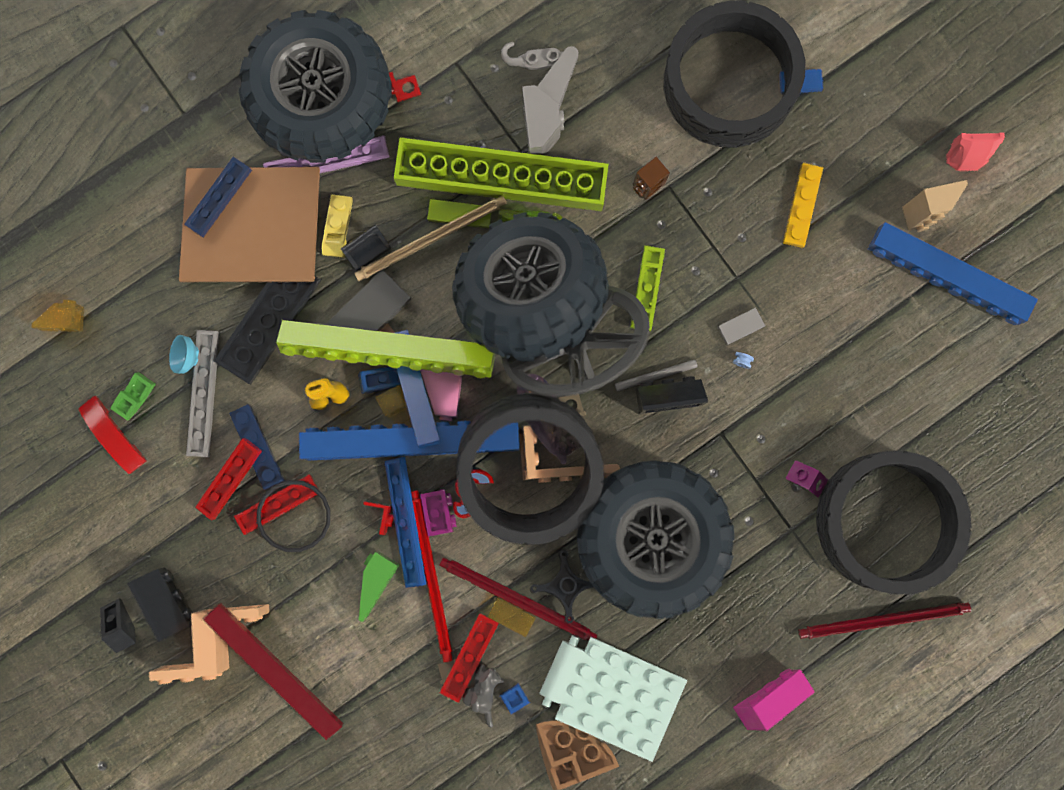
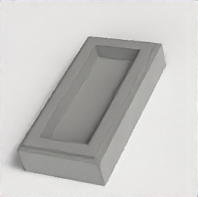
M754 308L719 325L717 328L726 345H729L764 328L765 324L757 309Z

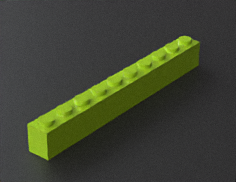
M282 320L276 342L280 353L288 356L295 354L303 355L307 358L320 357L330 361L337 359L346 360L350 363L363 362L373 366L379 364L388 365L392 368L406 366L415 371L422 369L430 370L434 373H453L457 376L473 375L477 378H491L495 354L488 351L484 344L481 346L475 342Z

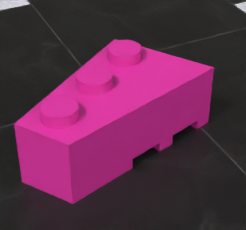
M789 668L780 673V677L769 682L762 689L733 707L747 730L768 731L815 693L800 669L791 670Z

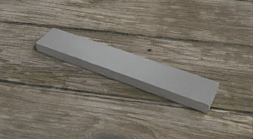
M197 330L195 346L198 347L199 353L198 362L193 368L186 456L210 457L217 363L214 360L218 356L220 336L218 331Z

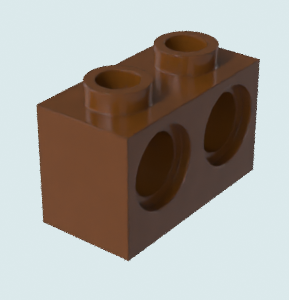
M655 157L636 173L633 182L635 193L647 200L666 184L670 172Z

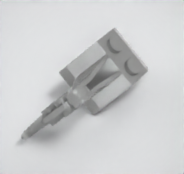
M510 42L504 45L501 51L502 60L509 66H520L529 70L551 68L538 86H522L529 154L546 156L559 140L560 131L564 130V112L559 109L578 60V50L572 46L567 47L564 52H560L556 48L529 50L519 57L511 58L507 55V50L514 46V42Z

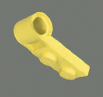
M331 195L322 241V255L345 257L341 248L347 244L346 236L353 203L352 197Z

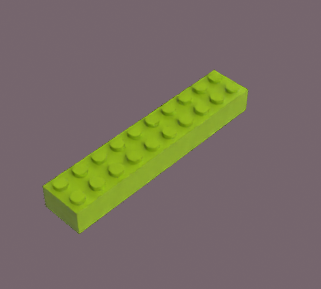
M399 138L394 180L397 186L498 198L503 195L507 200L602 211L609 164Z

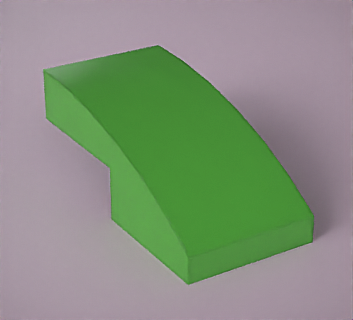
M135 373L126 389L120 391L110 409L124 419L130 420L156 384L141 373Z

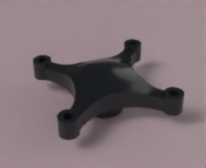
M562 550L558 554L560 569L556 577L544 585L533 584L530 587V592L532 594L547 592L556 597L565 610L564 622L570 624L574 621L572 607L576 597L582 591L594 588L590 581L580 579L571 571L567 561L568 552Z

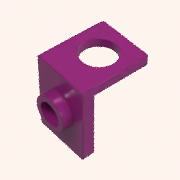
M798 461L794 462L786 476L788 481L809 490L818 498L828 482V478L819 470ZM821 480L819 488L816 489L818 481Z

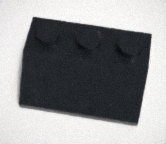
M695 376L684 377L681 382H674V379L662 380V384L653 385V382L640 383L641 387L636 388L639 414L700 407L708 403V397L702 380H695Z
M166 568L156 569L127 583L158 642L171 638L192 626L191 614L193 612L190 608L186 607L183 601V593L175 587L173 583L174 577Z

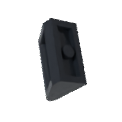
M376 224L341 248L356 271L361 270V267L367 266L391 249Z

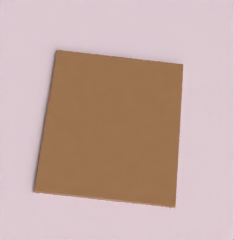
M186 168L179 282H314L320 168H251V173L204 238L184 225V223L224 168Z

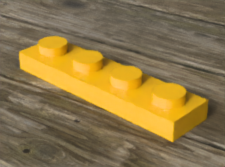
M802 163L783 244L800 248L805 247L823 167Z

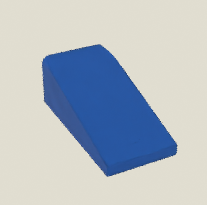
M384 367L358 373L362 394L401 387L396 368Z

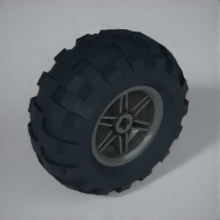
M306 10L292 12L289 18L281 21L277 18L266 26L267 30L261 36L257 34L249 45V55L242 60L239 73L241 87H239L238 92L241 106L246 113L247 120L259 137L269 147L275 148L282 155L294 160H299V158L306 159L310 163H325L326 159L333 157L342 159L351 155V151L359 145L364 147L375 136L374 131L376 128L384 123L388 113V101L391 98L389 69L381 49L374 38L366 34L362 26L351 19L343 17L340 19L336 13L317 10L316 13H308ZM339 88V92L334 94L333 89ZM299 98H302L301 104L297 103ZM325 104V106H324L323 108H321V109L317 108V106H322V105Z
M539 212L537 217H530L527 213L513 215V220L502 223L500 219L490 224L489 231L486 234L481 235L478 233L469 242L468 252L461 254L455 270V280H453L452 285L453 301L458 317L468 335L479 345L482 346L484 344L488 351L507 359L510 356H514V358L520 361H534L535 356L545 355L549 359L560 355V349L568 345L572 348L583 340L587 329L592 330L603 312V304L606 303L608 297L607 269L600 248L593 238L588 234L585 235L578 225L568 219L562 218L559 220L553 214Z
M643 461L625 466L605 478L602 482L601 495L595 508L588 514L589 517L577 530L578 554L582 568L590 583L610 604L638 617L672 618V616L688 613L700 607V604L709 596H713L722 585L721 582L727 570H730L734 556L732 555L733 540H735L734 525L731 523L728 514L729 509L722 496L715 491L711 483L702 475L689 470L686 466L673 462ZM663 515L669 517L668 523L661 522ZM642 516L647 518V523L644 525L639 523V518ZM676 533H679L682 537L679 542L673 540V536ZM653 534L661 535L659 545L657 543L652 544ZM631 536L637 537V543L634 545L629 541ZM666 553L672 556V560L669 562L664 560ZM645 554L650 557L648 563L642 562L641 558Z

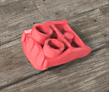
M961 133L953 140L951 148L946 155L947 164L957 171H978L989 162L998 146L1003 142L1005 138L1004 133Z

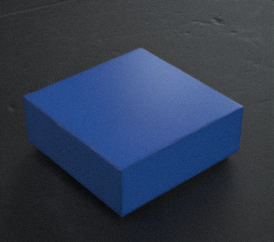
M519 683L500 694L511 714L530 703Z

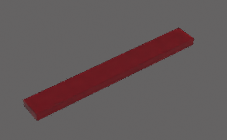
M221 602L203 617L202 620L325 740L342 728L343 722Z

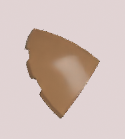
M548 721L536 724L544 764L553 790H562L619 767L610 748L605 742H601L595 736L561 721Z

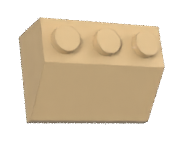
M967 180L924 189L902 208L908 231L915 229L917 232L930 229L929 226L937 224V220L945 218V214L953 209L968 185Z

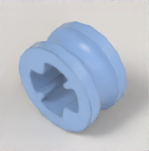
M736 352L735 356L737 358L733 360V364L751 369L750 362H753L754 358L745 353Z

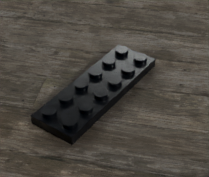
M315 276L314 282H267L214 362L251 385L278 346L276 342L282 320L294 321L321 280Z

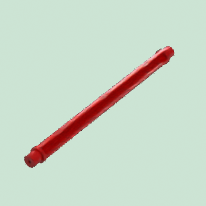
M412 491L411 496L425 579L440 654H442L444 663L453 661L451 653L453 650L450 644L419 491Z

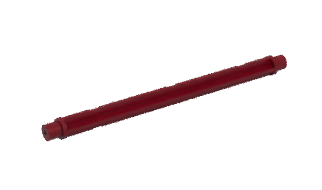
M443 557L439 564L447 572L584 641H589L590 637L597 638L598 634L590 631L589 628L575 621L570 624L565 623V616L518 594L478 572L472 571L470 568L454 560L450 561Z
M957 602L938 607L834 622L831 624L806 626L804 629H798L800 639H812L833 634L963 615V613L971 612V605L969 603L961 604Z

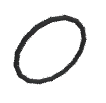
M287 480L273 485L262 496L257 507V525L262 537L271 546L284 552H302L313 548L325 537L330 526L331 510L326 497L316 486L304 481ZM288 484L303 485L312 489L322 499L326 509V524L321 535L311 544L301 548H286L274 543L265 533L261 523V509L266 498L275 489Z

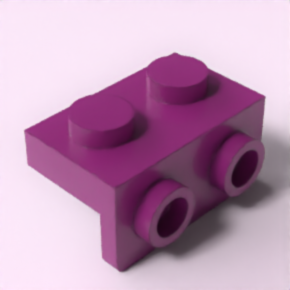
M446 489L420 494L428 537L454 532L453 527H457L455 514L450 512L449 506L453 505L451 493H447Z

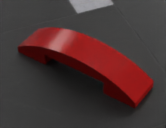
M96 395L78 408L81 416L97 440L128 474L133 473L147 461L137 447L131 444L108 415L109 411Z

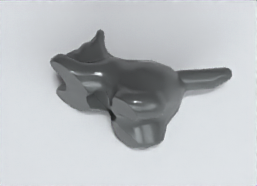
M481 663L475 672V686L473 688H466L463 694V702L466 706H471L473 712L484 714L485 722L492 728L491 708L493 704V691L498 683L504 682V679L499 676L495 668H490L486 671L485 665Z

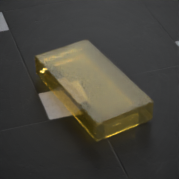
M499 597L488 615L492 620L524 637L527 636L536 619L533 615Z

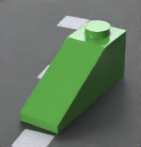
M379 551L375 552L374 555L370 553L364 562L366 568L363 572L359 621L361 622L367 619L400 565Z

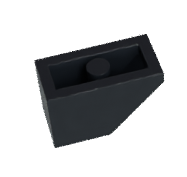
M119 598L101 607V639L115 653L136 644L135 627L123 601Z

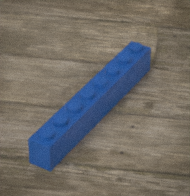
M886 222L878 227L868 247L875 256L891 260L893 265L910 270V273L914 276L928 279L934 286H942L948 289V292L954 296L966 298L968 303L981 306L989 314L999 315L1012 325L1027 322L1038 300Z

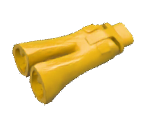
M328 379L310 382L305 388L310 406L316 410H324L329 404L328 397H330L333 403L343 404L350 396L348 389L343 383Z

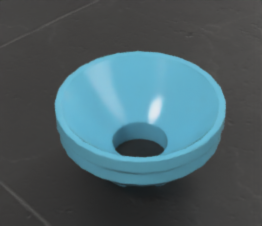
M178 335L171 345L169 363L174 373L184 374L198 362L199 350L190 337Z

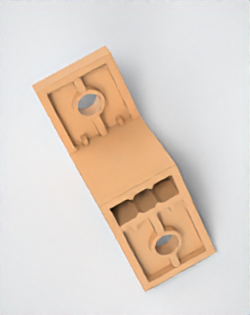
M269 604L229 607L227 609L239 621L244 618V622H254L257 619H263V615L269 613ZM205 609L191 614L194 663L164 665L149 672L150 681L158 680V684H166L179 678L180 682L193 681L194 678L202 677V680L216 679V676L223 675L222 672L229 669L228 644L202 620L212 609Z

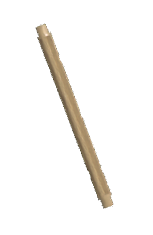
M503 195L497 199L493 198L492 201L385 257L365 267H361V270L355 272L358 281L369 278V276L491 212L497 209L500 210V207L507 204Z

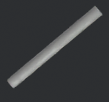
M694 359L615 383L616 391L618 392L640 385V383L651 382L697 368V362Z

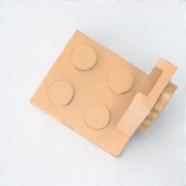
M523 426L519 429L523 480L538 479V483L551 482V478L559 477V481H572V476L582 477L584 466L536 470V465H539L538 452H534V444H537V433L533 431L532 426ZM618 464L603 465L604 478L618 471L620 466Z

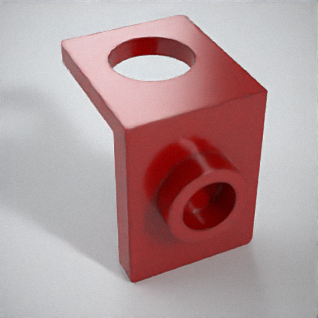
M389 72L391 95L395 94L398 102L421 95L415 75L395 81L393 72ZM409 82L414 85V90L411 93L403 91L402 88L405 83Z
M364 502L363 505L384 509L379 534L386 535L387 528L391 527L393 522V514H390L392 506Z

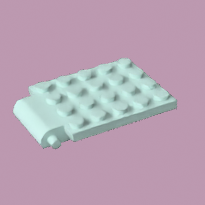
M574 635L571 636L569 642L563 640L540 691V694L545 697L542 705L550 708L552 701L561 704L555 717L556 720L653 762L687 680L593 637H590L585 650L577 646L580 638Z

